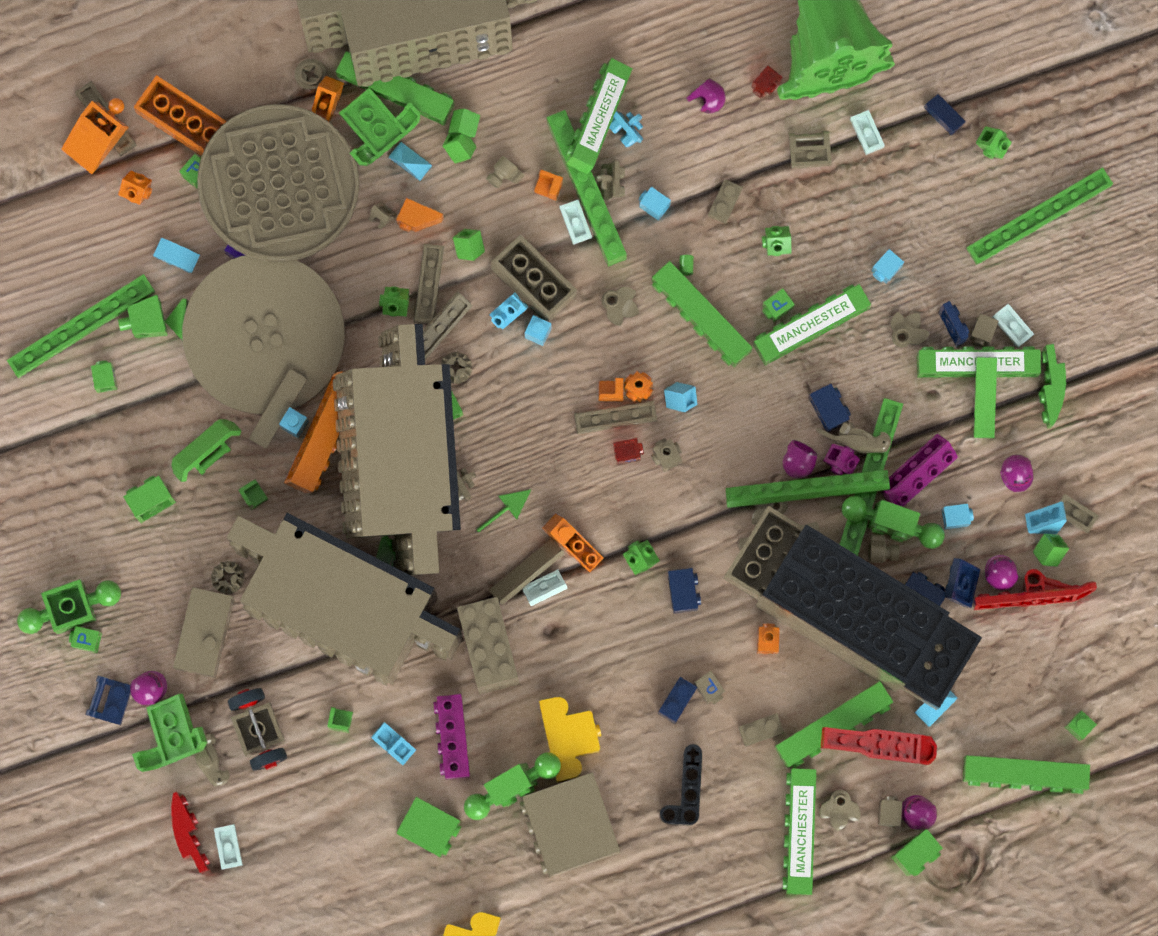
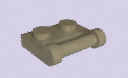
M829 131L800 135L789 133L791 169L832 165ZM823 141V145L796 147V143Z

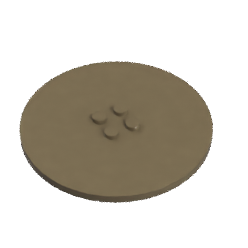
M284 104L254 107L229 119L209 140L198 168L199 201L212 229L224 242L235 250L263 261L289 262L300 260L318 253L334 242L352 218L359 192V174L356 160L350 154L352 150L341 133L330 122L316 113L301 107Z
M245 255L220 265L198 285L187 305L182 337L189 367L198 382L210 395L235 410L263 415L289 369L308 379L293 403L292 409L307 403L324 389L340 363L344 348L345 329L342 311L333 291L320 275L310 267L297 260L270 262Z

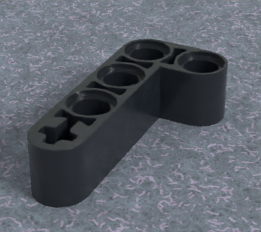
M688 745L684 750L680 806L666 805L661 809L659 816L664 824L692 826L699 819L702 750L698 745ZM691 749H695V753H698V756L694 758V764L698 763V766H686V762L689 764L691 762V756L687 755ZM689 769L697 772L695 780H689L686 777V772ZM693 790L696 793V799L688 801L685 798V792ZM667 809L672 810L675 814L674 819L670 821L664 819L663 812ZM686 811L694 812V821L688 822L684 819Z

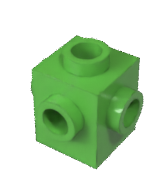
M985 126L976 144L983 150V154L986 157L1002 159L1012 142L1006 137L1007 134L1004 131Z
M789 226L765 228V236H762V248H766L768 256L792 254Z
M396 286L385 287L384 295L380 294L379 306L383 307V315L407 317L409 289Z
M648 540L642 543L639 541L632 543L628 546L629 550L623 554L635 575L648 570L660 561Z

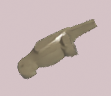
M851 422L843 423L839 430V436H834L819 428L816 430L826 438L859 453L887 452L891 445V438L887 433L880 432V436L874 437L865 430L855 428Z
M207 734L206 739L208 743L204 750L194 754L195 760L212 785L222 786L228 782L230 774L227 769L225 771L219 769V757L214 747L216 738L214 734Z

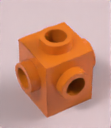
M130 170L122 179L118 195L140 205L145 199L148 200L152 193V188H150L152 180L143 174Z
M636 371L634 375L630 374L624 381L626 385L624 388L625 395L634 402L637 400L641 403L643 399L647 400L654 391L652 389V378L644 372L640 374ZM639 382L643 386L641 388H637L635 386V383Z

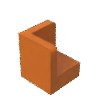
M540 170L534 192L556 201L563 185V177Z
M615 378V381H599V401L623 402V378Z

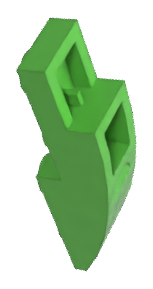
M1054 344L1046 345L1043 351H1041V361L1046 366L1044 380L1048 385H1044L1041 392H1039V401L1044 406L1042 420L1043 423H1046L1047 429L1052 428L1059 416L1066 389L1065 363L1057 364Z

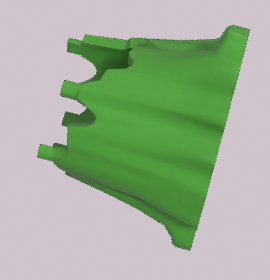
M798 0L800 11L796 21L798 32L790 40L792 62L789 79L777 88V93L781 100H797L806 96L814 98L821 93L831 94L840 89H849L865 83L874 74L888 70L895 65L889 51L893 44L891 40L881 34L872 24L860 0Z

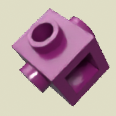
M832 443L823 462L831 467V472L834 474L845 475L853 473L860 459L854 455L855 451L853 449Z

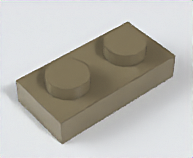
M724 180L708 217L726 224L743 187Z
M1064 494L1059 502L1064 503L1066 520L1088 534L1099 515Z
M777 713L738 727L745 747L784 733Z

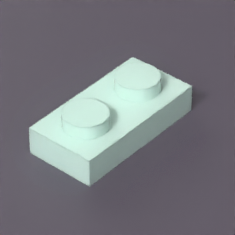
M869 110L850 117L852 126L866 155L884 148L885 145Z
M579 200L559 206L573 245L591 239L592 235Z
M1009 304L992 317L999 320L998 326L1017 348L1034 335Z
M555 570L527 584L522 590L530 606H533L567 589V586L559 570Z
M235 824L214 828L222 870L242 866Z

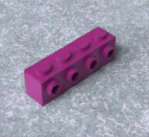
M936 434L889 476L890 490H882L881 493L887 502L904 507L942 471L958 458V455L949 441Z
M462 694L437 696V702H433L434 713L439 715V722H435L436 734L441 735V743H437L438 754L443 755V763H440L441 776L445 775V780L470 778Z

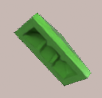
M182 299L165 320V323L182 341L184 315L189 303L187 299Z

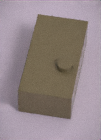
M522 235L518 236L492 260L491 269L541 319L550 322L576 297L577 289Z
M192 587L173 668L216 678L235 601L233 596Z

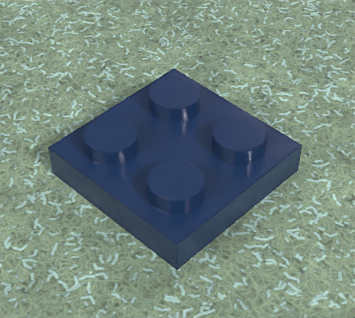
M948 301L941 306L938 314L956 348L966 342L969 337V330L964 322L961 323L958 317L960 313L956 305H952Z
M954 558L950 567L948 584L945 587V598L965 608H972L981 569L962 559Z

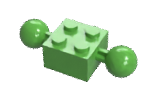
M858 496L848 497L842 504V514L847 520L851 522H858L863 519L869 520L867 528L872 529L874 534L890 535L891 539L897 542H903V540L906 541L915 536L919 538L920 543L924 547L929 549L939 547L944 541L945 533L940 525L936 523H927L923 526L917 524L920 516L919 512L884 500L879 501L875 504L874 509L867 506L864 499Z
M79 579L41 593L46 609L38 611L35 608L22 610L17 617V625L26 634L38 632L42 628L43 623L47 621L51 622L53 631L57 634L72 630L75 626L80 627L97 621L92 605L98 603L103 606L115 605L121 598V589L116 582L106 580L98 584L95 592L88 594L84 582Z
M543 753L537 757L535 765L531 769L527 763L518 764L485 783L484 786L488 794H472L465 800L464 811L466 815L473 820H481L488 815L490 806L493 804L495 806L502 805L503 808L508 807L518 801L516 797H523L536 791L534 787L539 785L537 782L538 778L552 779L559 774L561 769L559 758L553 753Z

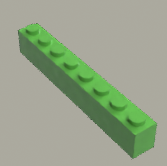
M563 110L548 116V128L607 266L609 267L626 260V251L592 172L590 171L588 174H585L566 164L568 160L566 153L570 145H574L575 142L573 139L575 132L566 111Z

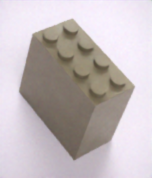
M498 597L457 607L479 694L519 685Z
M593 772L522 797L523 802H520L523 815L529 816L530 821L526 823L530 835L535 834L537 841L533 842L537 855L542 854L544 861L540 862L544 875L548 874L549 878L620 853Z

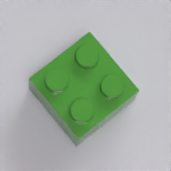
M160 476L147 478L144 481V485L132 487L126 492L127 495L123 496L140 523L176 503Z
M925 829L891 858L906 876H917L925 869L924 864L927 861L929 863L934 862L941 856L939 851L943 848L932 834Z

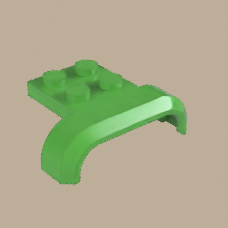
M370 88L339 112V115L364 143L359 148H355L350 152L360 166L372 164L411 132L420 122V112L411 102L395 118Z
M177 694L146 707L158 747L132 754L136 768L139 771L155 770L204 750L208 743L203 727L193 729L183 694Z

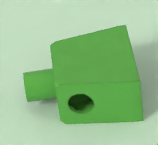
M158 295L128 306L129 317L118 319L120 331L132 329L135 338L168 336Z

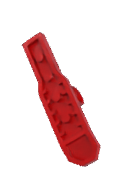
M1031 569L1027 571L1023 579L1024 593L1010 594V592L1006 591L1000 592L995 596H990L987 593L979 594L974 598L973 607L974 610L1075 602L1093 593L1097 585L1096 582L1091 581L1081 586H1072L1061 583L1062 581L1045 577L1037 569ZM1035 577L1038 583L1031 584L1028 578Z
M822 727L821 748L856 752L873 759L930 765L937 756V744L932 736L879 729L861 732Z

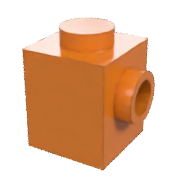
M765 623L763 627L758 628L757 653H779L780 628L775 627V624Z

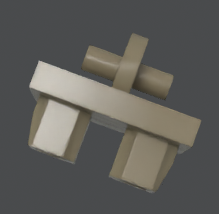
M619 161L602 164L601 175L595 177V181L601 183L603 200L619 198L625 195V188L620 185V179H623L625 176V168L620 167Z
M466 468L460 470L463 475L462 478L457 472L459 501L471 499V495L464 483H467L469 488L475 486L472 481L476 477L475 472L468 474Z

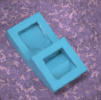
M164 238L160 239L153 254L154 257L163 262L174 265L188 273H192L200 256Z
M385 722L371 736L377 744L402 765L416 751L413 746Z

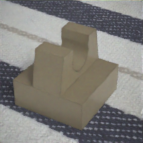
M380 202L370 210L369 220L372 222L376 218L380 219L378 228L382 229L397 214Z

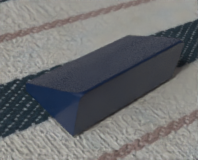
M939 94L924 106V109L951 136L966 123Z

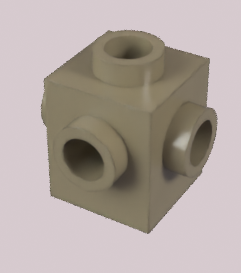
M664 438L655 443L653 448L654 454L651 457L656 466L660 464L663 472L682 463L680 456L682 451L677 442L673 443L671 439L666 441Z

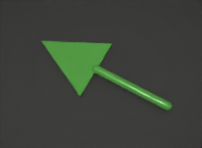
M531 490L498 496L506 507L477 528V532L483 530L507 510L517 520Z

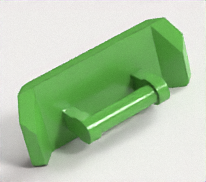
M226 419L217 420L173 458V474L180 482L187 481L188 472L194 467L203 475L205 470L225 453L231 451L224 441L230 436H240L241 429L232 421ZM221 446V447H220L219 449H217L212 455H210L205 461H203L201 464H199L204 458H206V457H207L211 452H213L217 447Z

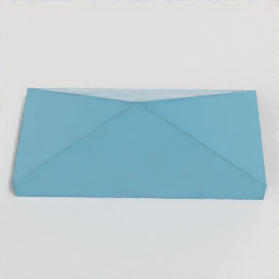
M402 142L389 155V159L419 181L422 180L432 167L429 162Z
M1063 502L1025 514L1028 532L1032 534H1057L1067 521Z
M950 691L938 710L923 703L914 713L930 727L958 698Z

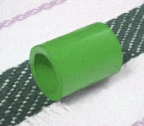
M680 255L679 271L683 275H693L694 256Z

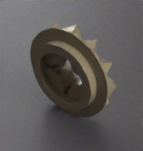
M306 59L300 62L295 70L297 83L303 89L311 91L318 88V85L327 75L325 66L316 59ZM314 70V75L316 77H312L310 80H307L308 76L307 74H305V72L311 73V71Z
M458 351L450 352L441 361V364H450L451 366L458 360L459 366L462 367V369H458L456 375H454L453 368H450L451 383L453 384L466 381L472 373L471 360L466 354Z
M221 562L214 567L211 575L212 584L221 593H234L241 588L244 582V573L241 567L234 562ZM223 570L228 574H235L230 578L232 585L226 580H221L224 577Z

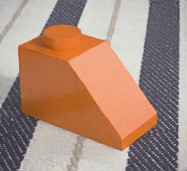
M325 76L318 85L312 112L330 122L340 100L344 83Z
M406 198L396 220L399 228L402 230L417 232L442 223L444 217L442 213Z

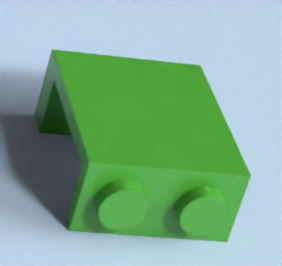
M416 797L396 834L441 858L442 855L446 856L452 846L449 842L452 836L457 837L462 826L459 825L460 820Z

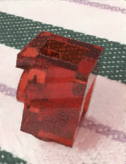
M767 65L752 82V91L759 98H764L767 93L771 95L777 88V85L780 86L782 84L783 77Z

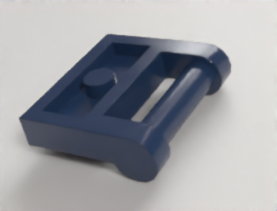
M97 676V686L90 708L87 709L85 715L121 726L131 696L130 685ZM105 685L111 686L103 713H99L97 710Z

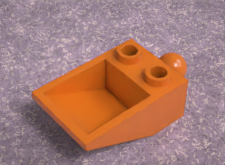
M119 98L110 100L108 104L109 110L100 103L91 101L80 115L61 149L91 174L96 171L129 128L114 116L124 110V102ZM101 113L103 117L97 119V115Z

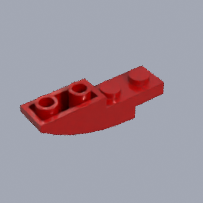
M175 792L172 796L171 818L178 849L183 859L192 857L199 872L203 874L210 870L208 867L210 861L205 853L201 854L198 848L201 844L197 836L191 835L192 832L198 829L196 824L199 822L193 812L189 813L186 807L189 803L185 795Z

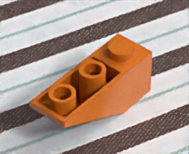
M556 513L542 527L560 547L588 572H591L603 559L563 517Z

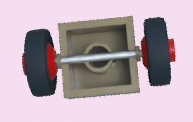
M262 688L239 691L238 695L228 700V705L231 711L246 709V712L231 717L244 755L248 758L259 754L250 760L253 771L275 768L278 763L287 759V754L284 748L272 750V748L286 743L272 704L269 702L256 708L253 707L265 699Z

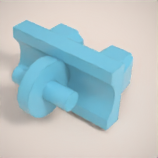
M616 111L609 128L615 134L622 128L627 132L620 141L626 147H630L636 142L640 143L644 140L634 128V126L638 130L643 128L639 122L642 116L640 114L634 116L629 112L626 115L630 120L628 121L621 112L618 113Z
M514 292L489 315L492 317L491 321L497 328L501 327L504 329L522 314L528 306Z

